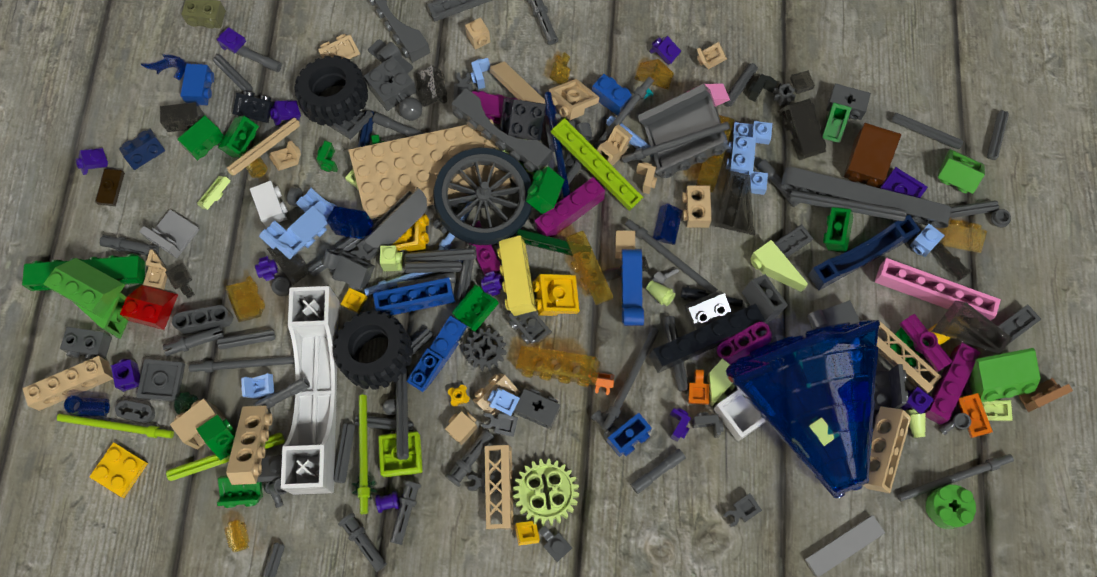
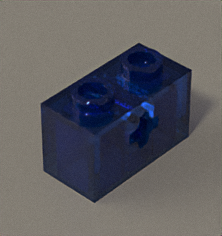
M334 206L326 220L335 235L365 239V236L371 233V227L374 225L366 211Z

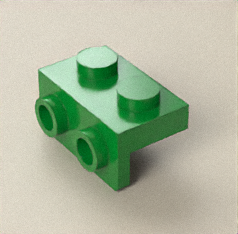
M475 285L459 305L456 306L452 314L457 320L467 325V328L476 332L499 302L483 292L480 286Z
M227 475L218 478L220 499L217 501V506L232 508L244 504L246 507H251L259 503L263 497L262 482L232 485Z

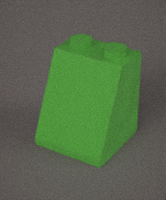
M119 293L103 318L77 305L98 326L116 338L121 339L128 323L127 319L119 315L126 296Z

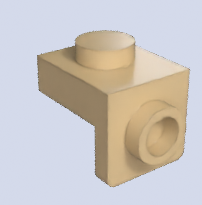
M719 42L705 50L697 49L699 54L697 59L700 65H705L707 69L727 60Z
M291 140L288 141L287 148L271 152L269 158L278 171L298 165L301 152L299 147L295 146Z
M638 163L636 170L637 174L646 176L642 192L650 194L651 188L655 189L657 178L654 177L656 167L649 163Z

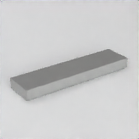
M872 515L804 560L815 577H820L885 534V532Z

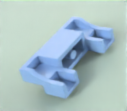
M754 121L753 124L734 122L732 141L728 142L730 148L727 149V152L730 153V158H727L725 169H729L726 193L765 195L768 173L753 171L756 143L769 145L773 123Z
M312 188L296 202L305 213L287 230L274 220L259 235L272 249L277 247L288 259H291L304 247L308 249L316 241L314 238L316 236L321 237L327 231L325 227L341 212L335 204L323 199Z

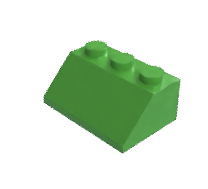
M77 258L55 267L43 284L103 318L125 286L123 283Z
M1029 348L976 359L968 382L972 393H978L981 402H992L996 399L1011 398L1016 395L1035 392L1041 379L1035 349Z

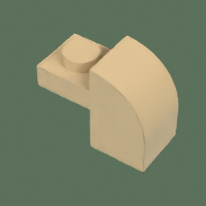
M618 124L614 127L608 140L599 145L597 151L613 166L629 148L627 145L633 135Z

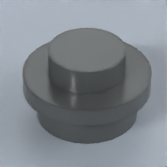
M1005 209L995 210L991 214V222L997 227H1006L1011 221V215Z

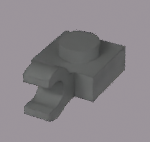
M545 525L538 531L548 542L543 547L556 562L572 549L560 533L553 536Z

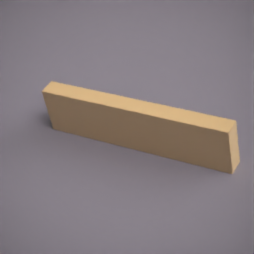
M505 61L490 67V73L518 100L545 104V99Z

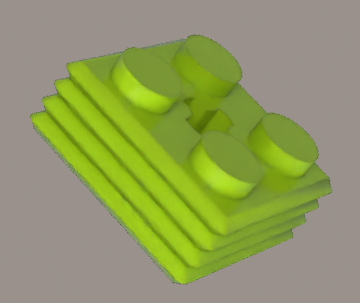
M417 431L408 432L409 457L406 460H399L396 456V434L379 435L381 476L391 477L423 472L420 434Z

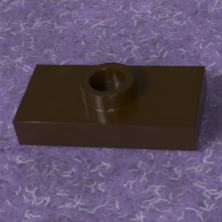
M104 169L95 203L116 207L125 174L122 170Z

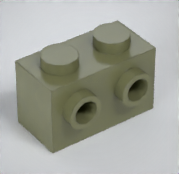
M186 0L181 15L187 25L221 29L226 10L221 1Z

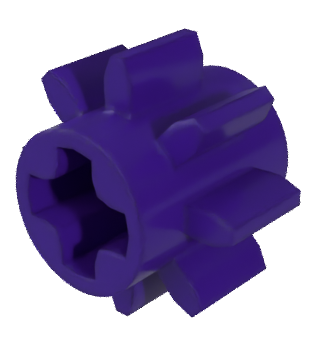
M268 256L259 258V264L255 265L258 277H263L266 281L275 279L274 276L278 273L276 261L274 259L270 260Z
M494 271L485 273L486 277L481 280L483 291L492 296L501 294L500 290H502V282H504L502 275H498Z

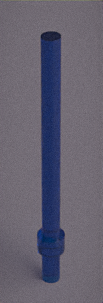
M551 92L544 93L546 102L545 112L549 118L550 129L552 130L557 125L555 116L557 111L556 106L553 105ZM552 134L559 175L565 179L562 185L563 197H567L570 195L561 142Z

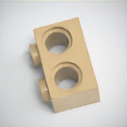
M687 186L686 192L682 194V203L686 204V210H683V221H686V227L709 228L711 223L710 186ZM692 196H698L700 200H694ZM698 213L701 217L696 218L692 214Z

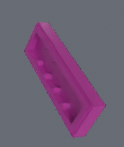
M480 221L475 223L474 227L483 228ZM469 243V245L476 246V259L485 277V273L492 271L495 273L501 272V264L491 245Z

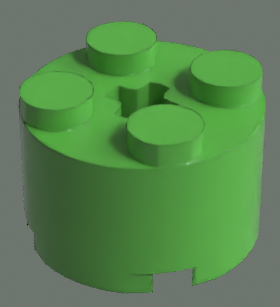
M947 485L936 489L928 496L926 512L938 527L954 529L965 526L973 521L976 513V503L971 491L958 485Z

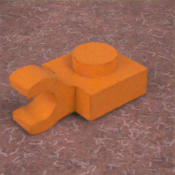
M696 369L694 372L695 383H689L688 404H709V384H703L704 370Z

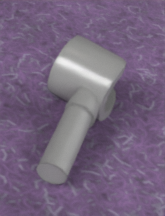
M676 268L664 275L658 271L652 280L663 284L667 278L678 273L679 270Z

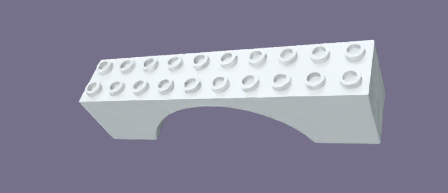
M330 286L293 287L289 289L288 328L293 344L296 381L306 377L310 383L309 388L295 395L292 426L288 439L282 447L281 489L293 495L334 493L337 365L333 357V350L336 349L333 344L334 340L338 339L339 299Z

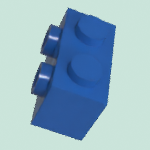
M186 64L180 96L187 105H208V101L212 96L211 84L214 82V73L208 65Z
M605 74L592 86V92L599 96V102L617 116L632 98V94L627 88H622L615 79Z
M638 413L607 438V443L619 457L623 454L628 456L635 450L633 447L638 442L642 444L650 437L649 433L652 427Z

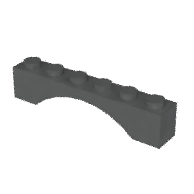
M369 0L372 6L375 5L377 8L376 13L379 18L385 20L384 25L388 32L392 31L394 34L392 36L396 44L402 46L401 51L405 58L409 57L413 63L430 54L429 44L420 30L413 29L400 22L389 10L387 0Z
M467 88L451 103L453 114L458 119L465 120L471 129H477L486 140H492L500 150L507 151L510 156L522 162L528 171L536 173L538 170L544 169L551 161L552 150L538 140L515 138L495 127L485 115L480 98Z

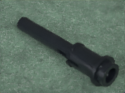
M689 285L682 286L680 297L684 298V300H698L711 293H706V290L690 288ZM726 296L729 305L742 307V299Z

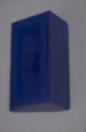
M670 204L662 205L659 209L653 238L658 242L675 245L683 210Z

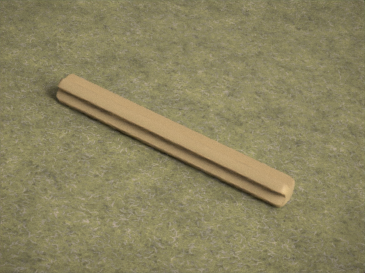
M296 118L290 119L227 166V171L232 176H235L300 126V122Z

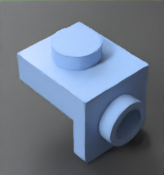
M481 58L471 62L473 73H470L473 84H477L478 89L485 88L482 72L490 70L489 59Z
M928 224L910 246L916 254L926 257L945 235Z
M267 373L254 378H241L243 397L258 399L274 394L273 374Z
M498 387L496 391L492 390L488 401H490L489 406L511 416L520 397Z

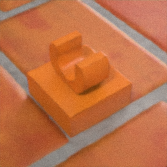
M595 372L593 384L595 385V393L598 394L600 387H605L606 395H609L610 388H613L615 375Z

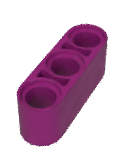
M758 322L725 340L717 347L720 359L723 358L728 364H733L767 345L772 340L770 328L766 323ZM760 331H766L764 336H757ZM743 341H749L746 346H740ZM725 351H732L729 356H723Z

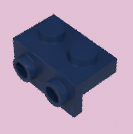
M151 129L142 131L138 137L131 141H126L119 148L133 170L138 169L165 152L164 147Z

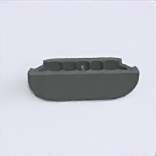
M416 187L413 193L408 191L374 223L371 227L373 231L368 236H365L364 241L374 248L391 246L425 213L427 199L422 190Z

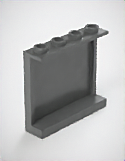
M705 84L638 115L639 121L645 127L651 147L721 124L711 91ZM721 131L654 153L653 156L658 169L655 170V173L661 178H669L680 170L689 169L691 165L705 162L711 156L723 154L725 150L730 148L725 132Z

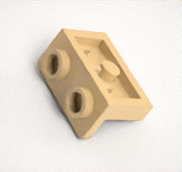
M346 34L338 36L336 38L337 41L331 44L328 41L320 45L321 49L318 50L322 59L325 58L324 56H340L342 59L343 57L352 59L360 55L351 35L346 36Z
M501 373L493 375L488 381L489 384L485 388H480L474 394L475 398L472 400L484 412L492 414L494 418L501 411L489 406L490 401H488L492 390L496 391L500 387L516 396L520 393L506 375Z

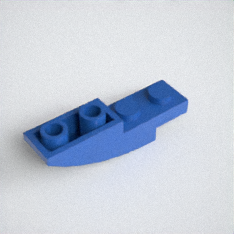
M449 316L431 347L426 349L406 382L424 392L449 360L468 326Z

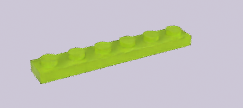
M565 118L551 130V133L628 211L643 198Z

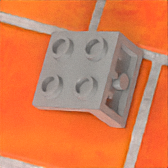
M169 210L155 228L150 230L143 226L139 232L150 242L173 257L178 258L200 229L174 211Z

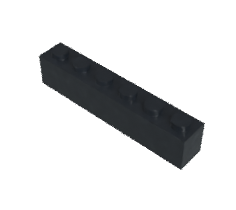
M755 303L654 348L649 358L657 373H660L717 347L725 340L753 324L764 322L765 319Z

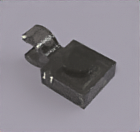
M183 263L165 272L175 290L180 288L183 295H186L187 298L195 295L188 284L192 281V278Z

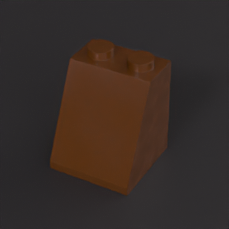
M864 123L854 140L843 177L848 178L852 182H861L868 186L880 188L886 179L901 134Z

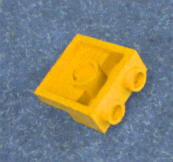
M424 213L391 246L396 245L398 251L406 250L408 252L426 249V244L429 243V236L426 233V226L429 225L428 216Z
M540 274L535 278L532 287L533 292H536L537 299H535L536 310H538V316H557L558 314H577L580 312L576 275Z

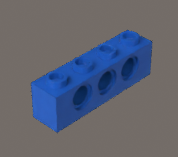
M450 278L373 293L376 311L386 312L391 316L455 303Z

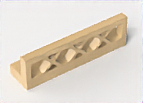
M879 322L863 339L893 367L897 364H903V370L906 371V379L924 392L929 393L934 388L933 385L941 378L934 369L883 323ZM879 328L886 333V341H883L875 334ZM890 344H898L901 347V355H898L891 349ZM905 358L915 359L917 369L912 368L905 361ZM920 371H928L934 378L928 382L921 376Z
M509 445L485 446L486 529L514 530L512 448ZM501 450V458L494 464L490 460V451ZM495 469L501 473V479L496 485L490 480V475ZM496 489L502 494V500L497 505L491 501V494ZM496 510L502 514V524H491V516Z

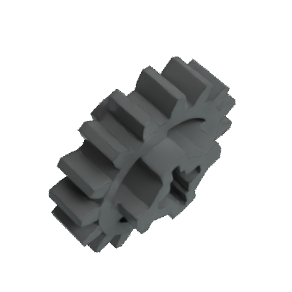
M480 328L479 334L474 331V337H468L469 344L464 345L467 349L464 352L465 356H470L467 359L468 363L474 362V368H477L479 365L481 371L485 367H488L489 371H491L492 365L499 367L497 362H503L504 358L502 355L507 354L506 350L503 349L507 347L506 343H501L504 340L503 336L497 337L498 331L492 334L490 328L487 329V332H483V329ZM491 339L498 344V347L491 343ZM488 344L489 349L483 354L482 349H485V346ZM473 352L479 354L480 360L473 355Z

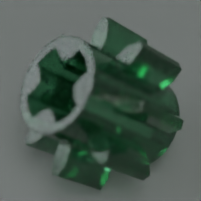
M189 392L182 393L180 397H176L174 409L177 414L185 413L199 399L194 394L190 395Z
M368 475V487L370 488V497L368 499L372 500L371 495L378 492L374 489L377 482H370L371 477ZM359 476V481L357 483H352V485L355 486L356 489L352 492L353 495H358L357 489L360 488Z

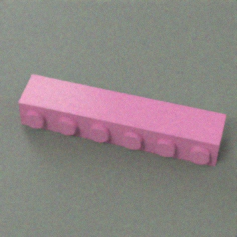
M888 258L879 266L875 278V283L948 310L959 312L962 315L986 324L996 317L1001 299Z

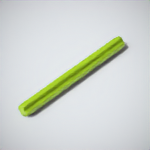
M279 432L270 435L268 442L265 443V449L283 444L285 442L283 434ZM214 454L166 471L167 479L173 481L229 462L230 455L220 461Z

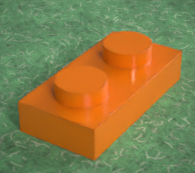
M976 393L959 398L957 403L961 413H965L971 418V425L967 428L970 437L974 438L992 433L993 431L979 394Z

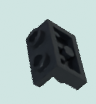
M249 91L236 93L232 114L269 123L270 110L272 105L274 106L275 104L274 101H271L272 97L261 95L260 98L255 97V93Z

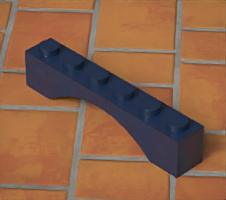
M908 215L904 221L893 223L861 245L815 266L808 276L818 291L913 239L920 231V228L912 217Z

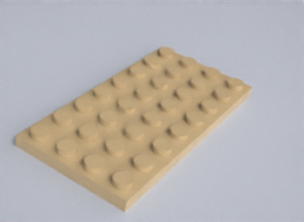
M468 124L349 149L365 219L382 217L408 191L413 193L416 187L425 194L427 206L434 205L433 192L435 182L440 170L447 161L456 154L472 148L500 149L492 140H486L481 135V132L477 129H471ZM478 165L482 182H487L492 166ZM475 166L463 170L479 187ZM494 168L489 187L493 186L506 173L498 168ZM459 174L451 182L474 190ZM510 178L494 191L511 188ZM450 188L448 190V200L471 196Z

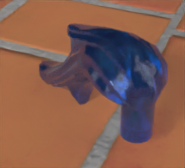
M162 54L164 59L151 64L141 63V66L146 69L156 70L157 74L166 68L175 67L178 70L174 78L181 80L187 64L180 57Z

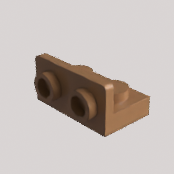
M1051 378L1038 384L1035 392L1021 394L1018 397L1026 410L1030 412L1073 390L1069 384L1061 387L1060 384H1057Z

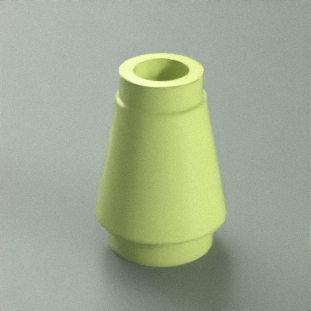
M653 280L646 287V290L661 305L668 306L675 298L673 289Z
M914 409L906 410V413L911 417L909 427L913 438L925 437L926 413L919 414Z

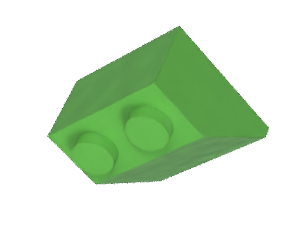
M949 149L938 172V178L946 185L952 184L957 186V189L963 193L970 192L973 194L985 175V165Z

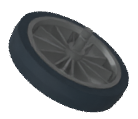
M472 148L453 156L440 170L434 186V206L443 226L456 238L475 245H493L501 240L511 238L526 223L532 206L526 202L528 189L532 184L524 167L509 154L493 148ZM478 165L492 166L487 182H482ZM475 166L479 187L463 170ZM494 168H498L506 173L493 186L489 187ZM459 174L474 190L451 182ZM509 177L516 186L515 188L494 191ZM450 188L471 196L448 200V190ZM518 193L519 202L516 204L497 198V196ZM473 201L458 215H455L450 207L453 204ZM494 203L516 209V211L508 219ZM478 206L472 226L460 220L473 207ZM489 206L504 223L492 227L488 211ZM481 208H485L489 228L474 227Z

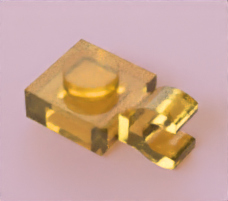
M565 52L562 57L556 56L550 78L560 85L568 82L571 70L567 67L570 56Z

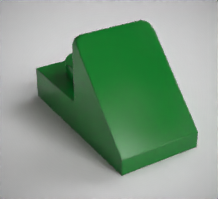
M833 102L827 115L822 139L841 142L852 107Z

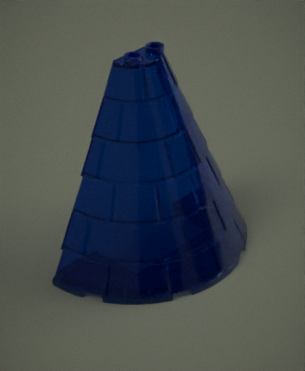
M862 320L859 324L846 322L806 331V337L803 335L790 336L751 351V356L740 357L726 369L728 380L778 433L779 437L797 454V457L814 473L818 481L833 498H841L845 496L846 492L859 490L864 484L869 483L875 407L873 397L879 349L877 347L879 320ZM821 417L828 425V435L833 434L834 440L823 446L818 439L819 437L809 427Z

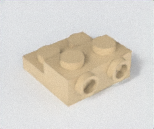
M574 79L549 89L547 103L549 107H555L561 117H567L569 120L584 115L585 108L599 103V96L579 80Z

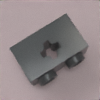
M835 83L830 93L826 111H830L834 102L852 107L849 118L862 120L867 111L871 93Z
M524 389L514 409L515 414L551 430L561 409V405L558 404L559 401L549 396L544 398L540 396V392L534 389ZM541 404L542 409L535 411L534 406Z

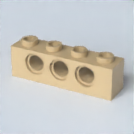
M97 356L22 389L27 405L40 411L112 380L113 374L109 361Z
M266 405L242 407L226 471L232 485L257 484L258 475H261L262 458H265L266 453L265 443L269 440V425H272L273 422L272 414L269 413Z
M880 406L879 413L876 415V424L874 431L870 435V445L865 453L864 466L859 473V483L867 489L891 493L911 417L902 409Z

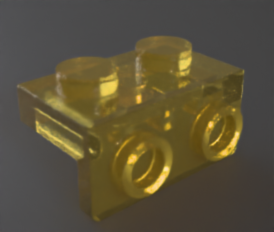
M951 219L948 227L945 228V236L942 239L941 245L981 253L987 231L981 228L982 225L976 223L963 225V221Z
M251 276L246 277L245 282L226 286L225 290L238 322L261 317L265 309V303L257 293L258 286L255 281H252Z

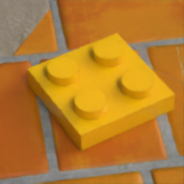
M113 442L89 477L118 496L125 498L148 463Z

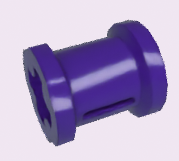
M393 491L392 494L376 495L375 497L378 513H382L383 510L395 508L397 510L400 508L396 491Z

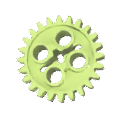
M540 459L539 465L532 461L531 469L525 465L526 473L519 472V476L522 479H515V483L519 485L513 487V491L518 493L513 495L514 500H519L516 503V508L522 507L520 514L527 513L526 520L533 517L534 524L541 520L542 526L545 525L546 521H549L550 526H552L554 519L561 523V516L567 519V511L571 513L574 511L571 505H577L578 503L573 499L579 497V493L574 492L579 488V485L573 484L576 481V477L570 478L572 470L565 472L566 465L558 467V461L554 465L551 464L550 459L547 460L546 464ZM542 475H545L546 478L547 491L549 492L548 499L549 504L551 506L550 510H548L546 506L545 493H542L544 488L543 480L541 477ZM550 477H557L560 482L553 485L549 482ZM537 480L540 485L537 488H532L529 482ZM559 496L563 499V503L557 505L552 499ZM534 500H541L543 506L535 508L532 502Z

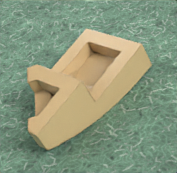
M150 250L145 264L148 266L143 285L164 290L168 270L156 252Z

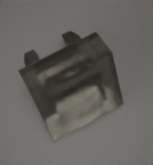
M809 70L792 74L790 77L792 85L796 89V94L812 90L815 86Z

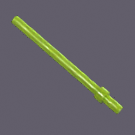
M364 394L359 395L360 488L357 491L358 498H360V514H368V498L370 497V488L368 487L367 395Z
M61 413L57 415V421L144 434L150 438L164 437L172 439L174 436V431L160 429L158 426L150 425L145 427Z

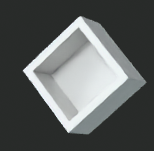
M747 383L718 403L713 409L737 442L774 416L750 383Z

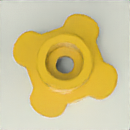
M465 385L448 390L452 406L456 407L469 402L470 397L467 396V387Z

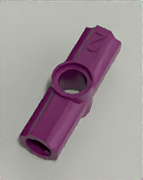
M915 314L899 324L913 341L915 350L924 355L936 372L952 363V360L938 344L937 336L929 332ZM922 339L926 340L929 346H925Z

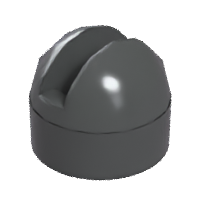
M395 398L384 402L383 410L386 414H396Z

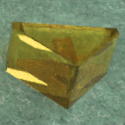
M660 59L640 63L635 80L644 82L649 76L654 80L651 85L669 90L674 73Z

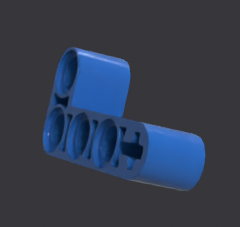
M622 249L623 326H644V308L642 307V249Z

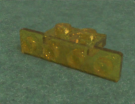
M584 231L567 236L566 240L573 254L571 265L575 273L578 272L580 276L578 280L582 290L585 289L587 294H591L595 305L613 299V294Z

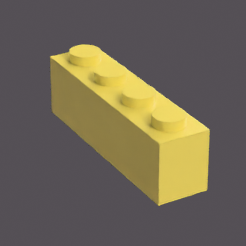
M520 235L499 241L500 248L497 249L499 259L502 260L500 271L505 282H502V286L507 294V299H505L506 309L510 310L514 316L536 311L524 240Z

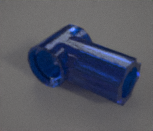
M74 395L65 400L64 408L68 413L75 416L107 417L110 411L109 399L83 398ZM80 402L78 409L74 410L75 404Z

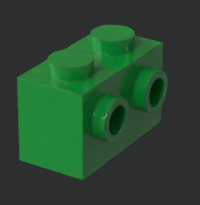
M203 116L177 140L198 161L206 156L209 150L218 145L224 138V135L211 120Z
M245 116L235 117L218 148L232 158L241 157L246 153L247 147L255 137L259 126Z
M549 166L538 170L534 174V181L528 189L526 202L541 214L555 207L565 180Z
M831 208V214L827 217V233L825 232L823 237V244L826 245L828 251L847 252L854 218L851 209Z
M217 414L196 429L206 445L220 461L231 455L236 430L227 419L222 421Z

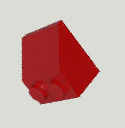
M141 285L126 297L119 315L134 323L165 330L178 295Z

